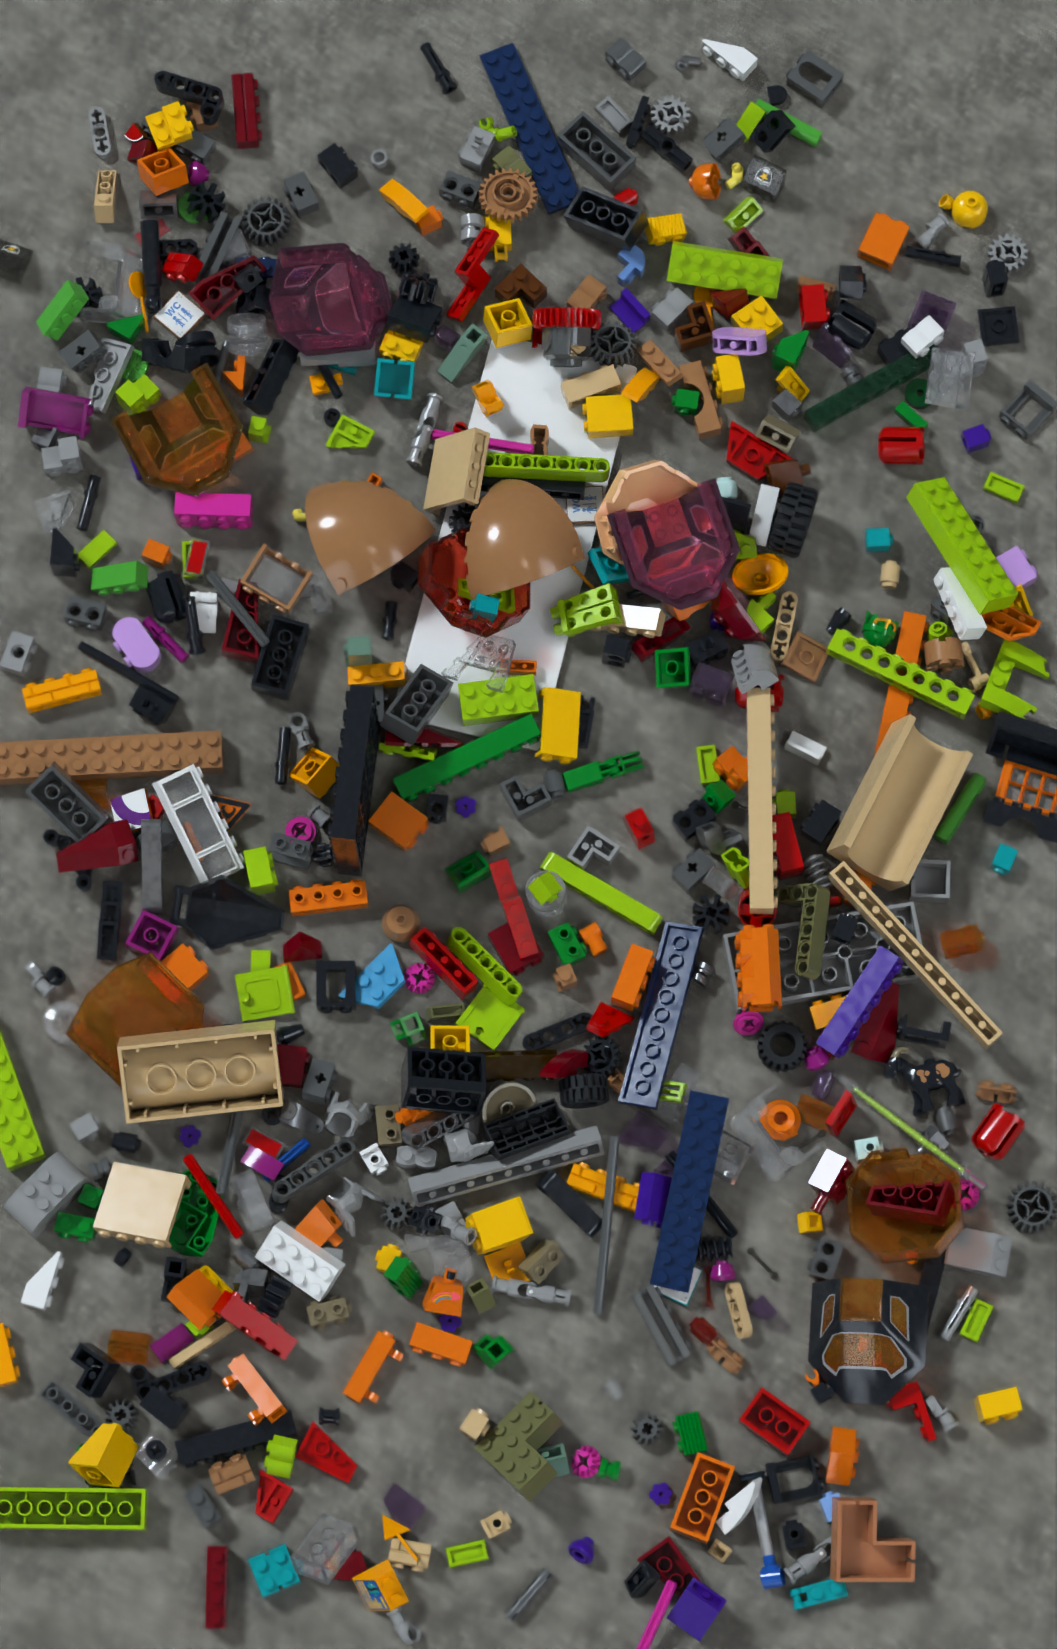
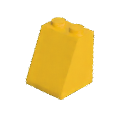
M520 1196L476 1211L465 1218L466 1228L473 1227L476 1229L477 1236L472 1246L478 1255L518 1244L533 1234Z
M103 1423L68 1462L90 1485L120 1487L139 1448V1445L133 1441V1437L126 1434L122 1430V1426L117 1423Z

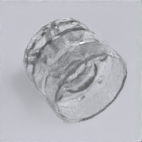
M239 313L227 318V332L230 334L228 337V351L230 353L240 356H252L267 351V336L264 334L266 332V317L264 315Z
M549 870L533 874L528 879L525 887L527 903L531 911L542 918H553L559 915L567 904L565 883L555 872L550 871L563 890L558 893L559 898L551 904L546 902L541 905L528 889V886L534 880Z
M55 1002L44 1014V1028L52 1041L59 1046H75L87 1034V1020L80 1008L72 1002ZM62 1019H64L65 1021L67 1020V1021H68V1024H67V1025L62 1024V1023H61V1020H62Z

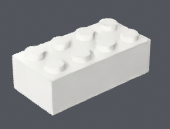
M282 1220L273 1226L255 1256L256 1259L319 1302L327 1296L346 1265Z

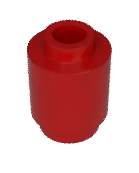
M628 187L613 196V198L634 206L638 203L637 199H639V196L634 189L631 190Z

